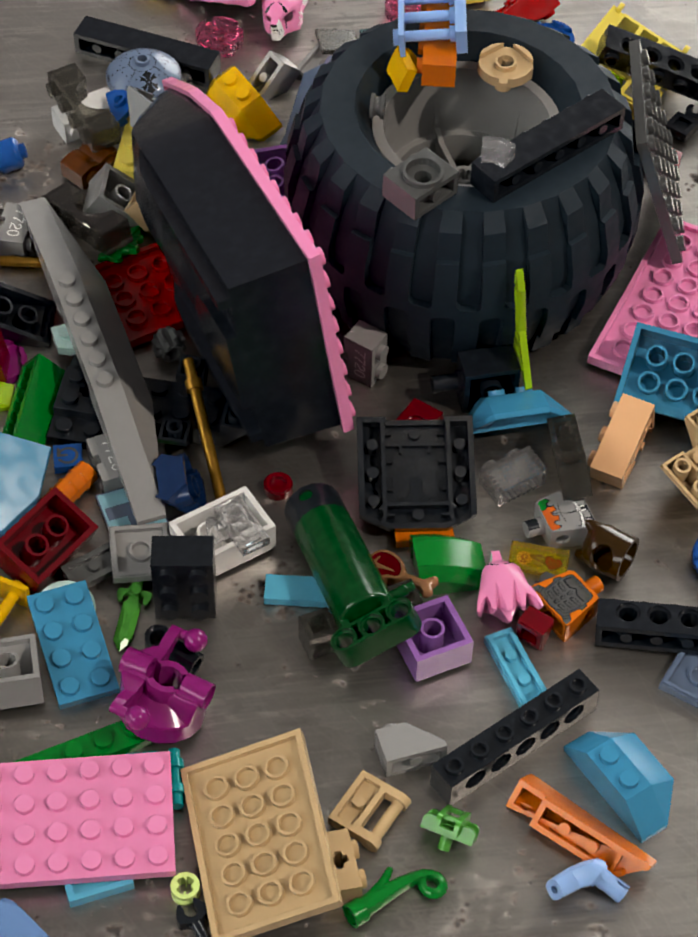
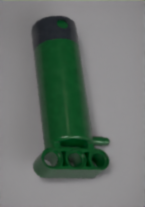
M311 483L294 492L285 505L286 521L339 627L331 636L330 644L341 663L348 668H354L416 635L421 629L422 622L411 601L405 598L416 590L413 581L389 591L339 493L331 485L325 483Z

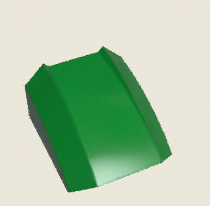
M440 534L409 536L410 558L413 560L416 577L426 579L437 576L439 579L438 586L433 589V595L479 589L482 570L486 566L481 543L461 537ZM417 590V591H418V596H419V597H422L420 591Z

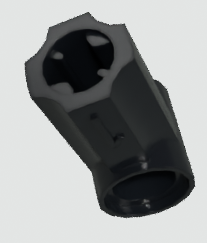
M159 624L150 626L145 632V648L158 646L154 644L161 642L169 628ZM178 640L169 656V660L179 663L185 667L188 673L195 675L204 661V654L190 652L185 648L184 643Z

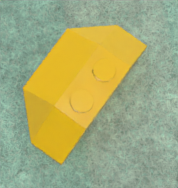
M230 66L211 81L205 94L222 108L228 118L232 117L234 119L238 133L242 132L246 139L264 142L283 127L263 97L236 66Z

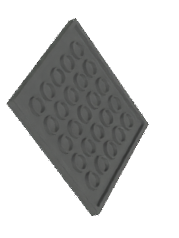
M638 39L629 41L636 147L640 154L642 167L672 264L683 262L682 251H686L684 236L680 235V233H685L683 219L679 217L683 215L681 201L677 200V198H682L679 182L676 183V181H680L678 166H674L679 164L676 149H672V146H670L673 145L670 129L667 130L665 126L667 125L665 110L660 108V105H662L660 92L655 90L654 87L656 85L653 69L649 70L650 59L648 50H642L640 40Z

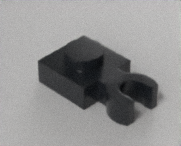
M693 104L686 107L685 114L678 111L665 125L667 130L670 129L672 137L684 143L698 130V113H693Z

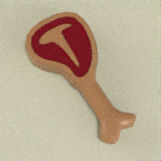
M378 550L371 554L386 585L400 586L413 581L423 598H429L433 595V589L439 584L437 576L421 579L408 574L401 558L391 551Z

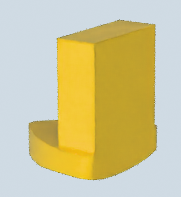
M399 46L394 50L386 72L391 77L397 92L407 93L418 71L416 69L417 56L412 50L406 48V57H400Z

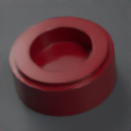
M274 472L265 478L264 493L269 499L282 501L291 496L293 482L289 475L283 472Z

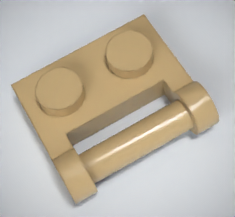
M362 770L328 816V824L338 830L348 828L350 837L359 841L367 850L377 852L382 845L381 839L400 812L406 811L411 804V799L400 790ZM384 799L390 801V806L370 832L365 829L364 826Z

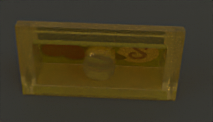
M512 540L508 561L518 565L523 573L541 576L547 571L557 576L567 572L571 551Z

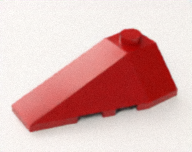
M507 0L503 3L505 6L495 12L534 21L541 18L546 20L556 13L554 9L560 5L559 0Z

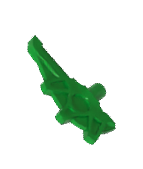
M133 226L124 236L113 239L111 242L99 241L97 243V250L101 253L98 255L97 260L99 262L121 263L124 256L138 254L140 248L137 245L144 242L141 235L143 229L140 226Z

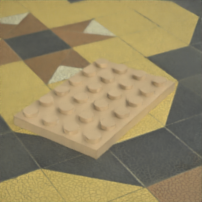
M300 728L180 769L212 937H252L343 906L304 733Z

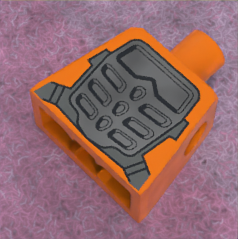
M572 570L531 586L544 604L540 611L554 619L552 630L563 642L568 641L596 615L599 601L597 594L604 591V585L598 576L594 575L584 581Z

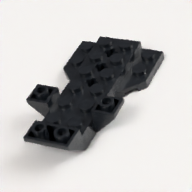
M182 354L176 373V382L143 377L153 402L158 443L185 447L192 443L202 444L191 395L187 393L185 380L187 379L183 366L185 358L194 359L197 375L202 380L204 388L202 396L214 446L222 447L246 435L221 389L206 386L208 367L202 357ZM73 355L70 366H66L53 405L54 415L47 433V443L54 445L82 443V449H87L86 439L101 435L103 431L93 407L89 388L76 355Z

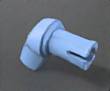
M593 858L566 868L547 881L546 889L552 900H559L579 889L596 886L616 903H619L627 894L630 885L612 874L607 869L606 861L600 858Z

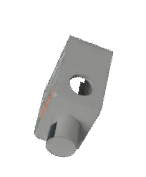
M573 484L539 499L535 504L534 519L523 521V530L527 538L542 535L547 547L550 549L583 546L588 533L585 520L595 519L577 484Z

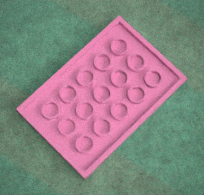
M170 751L0 763V890L174 877L176 875Z

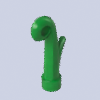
M387 867L380 879L367 893L360 898L352 899L342 906L343 914L348 923L354 929H357L370 921V917L416 885H418L425 897L430 899L442 897L448 889L445 877L440 872L432 869H420L389 881L393 868ZM426 882H432L435 885H437V887L430 888L429 886H427Z

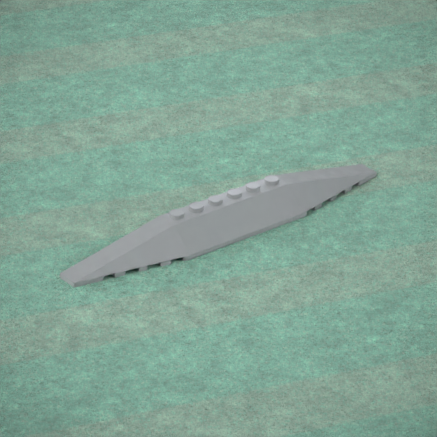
M45 197L20 202L19 207L59 315L63 318L84 374L93 407L137 525H142L166 518L165 503L156 498L159 494L156 467L151 465L159 457L153 402L107 283Z

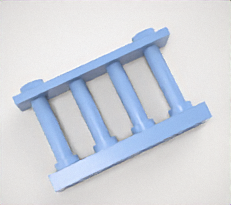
M398 0V29H393L394 46H399L400 57H406V42L450 40V43L456 42L457 54L468 53L466 0ZM449 3V6L454 5L449 7V10L405 12L406 5ZM450 21V24H455L449 25L450 28L406 31V24Z

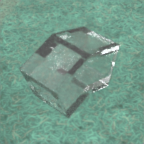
M482 136L481 163H495L505 168L515 158L516 144L503 137Z

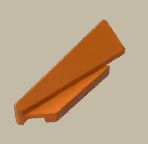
M533 774L520 778L505 805L512 810L531 817L532 820L529 826L582 860L600 858L606 861L607 869L616 877L643 870L648 871L657 863L650 855Z

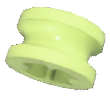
M181 872L171 880V896L178 905L190 906L193 905V898H200V882L193 873ZM185 884V887L190 884L192 892L186 894V891L181 894L179 886Z

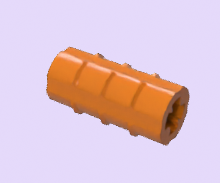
M79 461L53 487H50L46 494L56 486L74 503L97 481V473L91 465L84 461Z

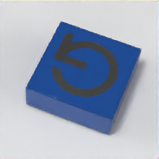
M82 443L53 445L55 474L68 473L69 469H72L79 461H83Z

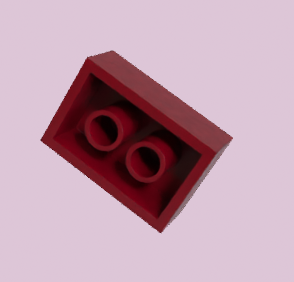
M55 486L0 538V568L13 580H19L28 586L30 595L35 594L60 570L61 566L65 565L92 539L99 526Z

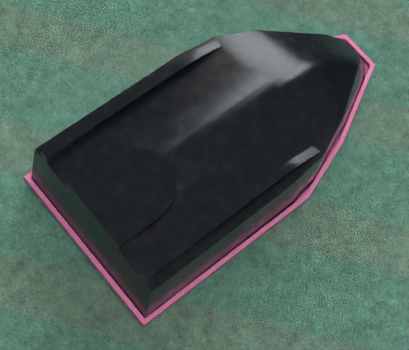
M174 77L163 79L164 92L138 117L131 131L133 174L136 201L146 226L166 258L174 282L176 307L186 331L251 443L262 440L267 447L338 425L344 433L355 429L352 417L356 416V412L348 398L352 395V392L344 377L348 375V371L343 359L340 357L344 350L339 338L336 336V333L340 330L336 318L332 315V310H335V304L327 288L331 287V283L326 271L323 270V265L326 264L323 250L320 246L315 247L310 231L303 229L298 213H292L287 197H281L276 181L274 179L270 181L266 166L263 163L259 164L255 150L248 148L247 140L242 132L238 133L234 119L232 117L228 118L222 108L199 88Z

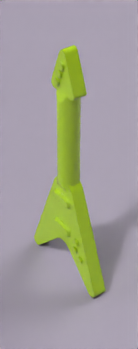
M523 268L516 269L514 275L515 336L513 347L519 358L524 388L528 390L532 389V379L526 335V290Z

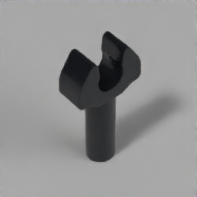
M193 898V907L197 913L193 917H188L181 905L177 906L176 921L179 930H192L196 937H211L204 924L206 919H208L206 904L203 901Z

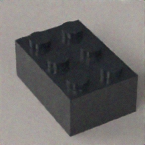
M152 536L150 568L155 617L166 620L177 618H194L197 620L216 618L217 583L214 536Z

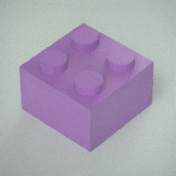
M448 595L414 606L422 622L421 629L416 635L396 646L415 682L472 662L474 641Z

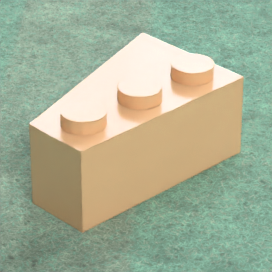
M625 393L622 394L619 402L614 401L609 412V417H611L608 426L604 425L598 437V441L601 443L597 451H591L587 461V466L590 467L591 478L623 489L636 463L635 459L638 452L642 451L645 446L643 441L647 432H652L655 425V405Z

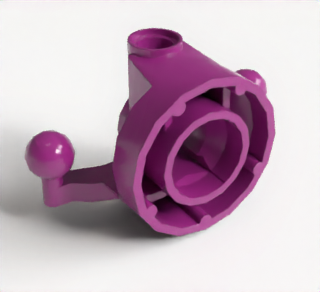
M171 625L158 646L142 650L130 646L123 654L118 667V672L121 673L120 693L111 703L109 712L118 715L126 728L141 739L155 743H176L190 738L201 729L206 709L214 696L216 685L192 673H188L184 666L170 661L169 656L179 639L184 641L185 648L190 652L197 653L205 649L208 638L203 630L193 628L187 631L176 625Z

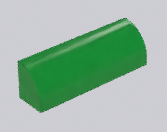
M40 353L23 364L3 433L45 445L53 417V405L65 372L64 369Z

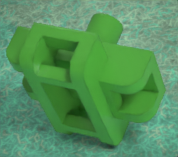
M449 804L441 811L438 809L428 811L423 816L420 825L424 829L441 835L437 848L445 852L450 851L453 840L472 846L477 841L480 832L477 824L469 822L471 818L470 812L457 809ZM451 813L457 814L461 817H454L451 815Z

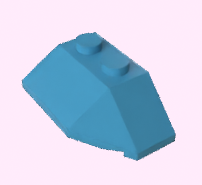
M524 386L515 387L516 393L505 394L504 389L488 391V397L480 398L468 414L473 415V434L573 419L571 412L542 390H525Z
M589 731L564 746L563 750L641 844L667 828L674 778L635 733Z

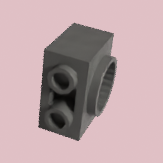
M425 147L416 154L410 155L397 166L388 169L383 174L382 196L415 221L457 193L459 171Z

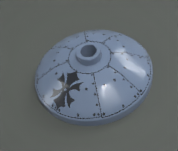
M137 48L126 51L113 59L106 70V82L111 91L119 89L127 91V88L132 86L152 93L155 99L164 92L163 79L174 77L181 80V69L177 61L167 53L152 48Z

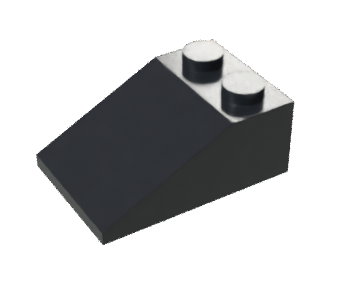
M0 282V329L4 340L13 341L18 346L49 347L52 336L50 327L54 326L57 309L55 301Z

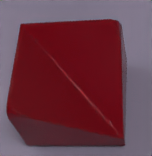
M529 605L518 619L516 635L520 640L542 651L553 628L554 619Z

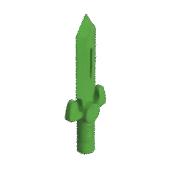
M145 581L132 582L128 588H119L117 590L118 602H123L124 598L129 596L123 602L113 638L119 652L132 642L142 605L139 603V600L143 598V605L147 606L153 598L152 592L142 590Z

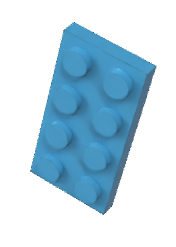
M86 580L26 596L59 709L62 710L120 693L119 684Z

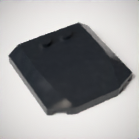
M473 415L443 416V419L386 420V417L356 418L360 519L388 532L448 531L476 517L477 498Z

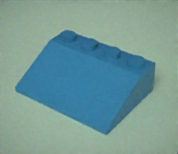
M637 322L614 401L619 402L622 394L625 393L654 404L656 414L684 421L685 416L698 409V338Z
M0 432V538L39 502L52 449L49 446Z

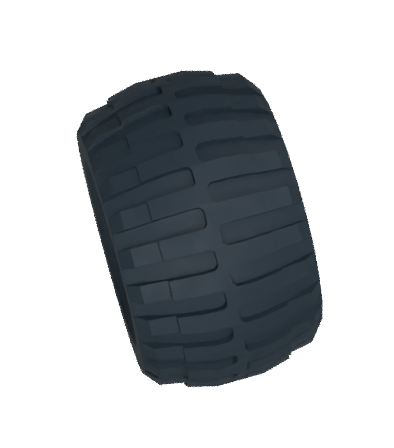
M466 9L468 53L457 54L455 88L421 86L422 74H416L407 93L397 92L386 69L397 47L393 44V29H398V18L388 23L375 25L362 32L360 38L345 42L333 53L331 62L320 66L313 80V85L310 86L303 99L299 114L295 115L287 141L286 164L284 167V196L287 197L290 203L292 213H298L303 229L310 231L315 247L320 246L326 258L323 270L326 271L331 283V287L327 288L334 301L335 310L340 311L342 321L352 329L359 320H362L388 333L387 346L389 350L396 348L410 352V356L429 361L432 358H445L457 363L458 352L514 344V275L516 269L523 268L527 319L526 335L529 351L550 345L554 334H566L580 325L584 314L591 312L600 301L601 297L615 282L626 262L627 253L632 246L637 232L644 194V174L640 154L636 147L635 124L632 119V111L626 97L621 95L620 82L610 70L599 66V57L587 48L570 41V36L534 22V20L486 10ZM420 23L406 24V31L419 30ZM406 42V48L412 50L417 57H423V55H418V42ZM494 43H504V47L513 48V44H517L526 48L533 56L532 79L521 86L511 88L508 92L497 91L494 86L486 83L477 73L481 51ZM604 89L626 107L623 129L494 203L470 184L471 165L476 158L489 153L499 145L537 126L543 120L553 117L566 107H570L583 100L588 95ZM371 93H376V96L386 94L384 120L380 119L379 116L369 118ZM427 147L459 171L458 190L455 195L414 221L382 196L383 174L388 169L405 161L410 155L416 154Z

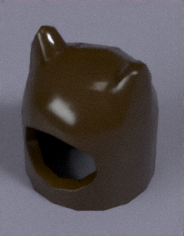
M585 520L588 533L582 548L576 549L575 556L591 569L616 581H620L626 575L636 556L639 538L612 525L603 524L595 520Z

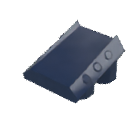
M186 453L176 456L161 454L151 464L156 467L159 491L156 498L185 514L207 504L204 480L201 478L198 470L192 468Z

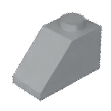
M269 50L249 82L267 102L287 92L301 70L288 58Z
M407 722L399 724L390 723L375 730L374 746L386 778L432 766V764L447 755L448 745L446 740Z

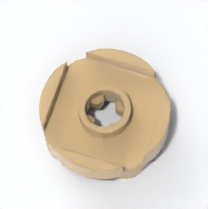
M494 43L481 51L477 73L486 83L494 86L497 91L508 92L511 88L521 86L532 79L533 56L526 48L520 45L513 44V48L504 47V43Z

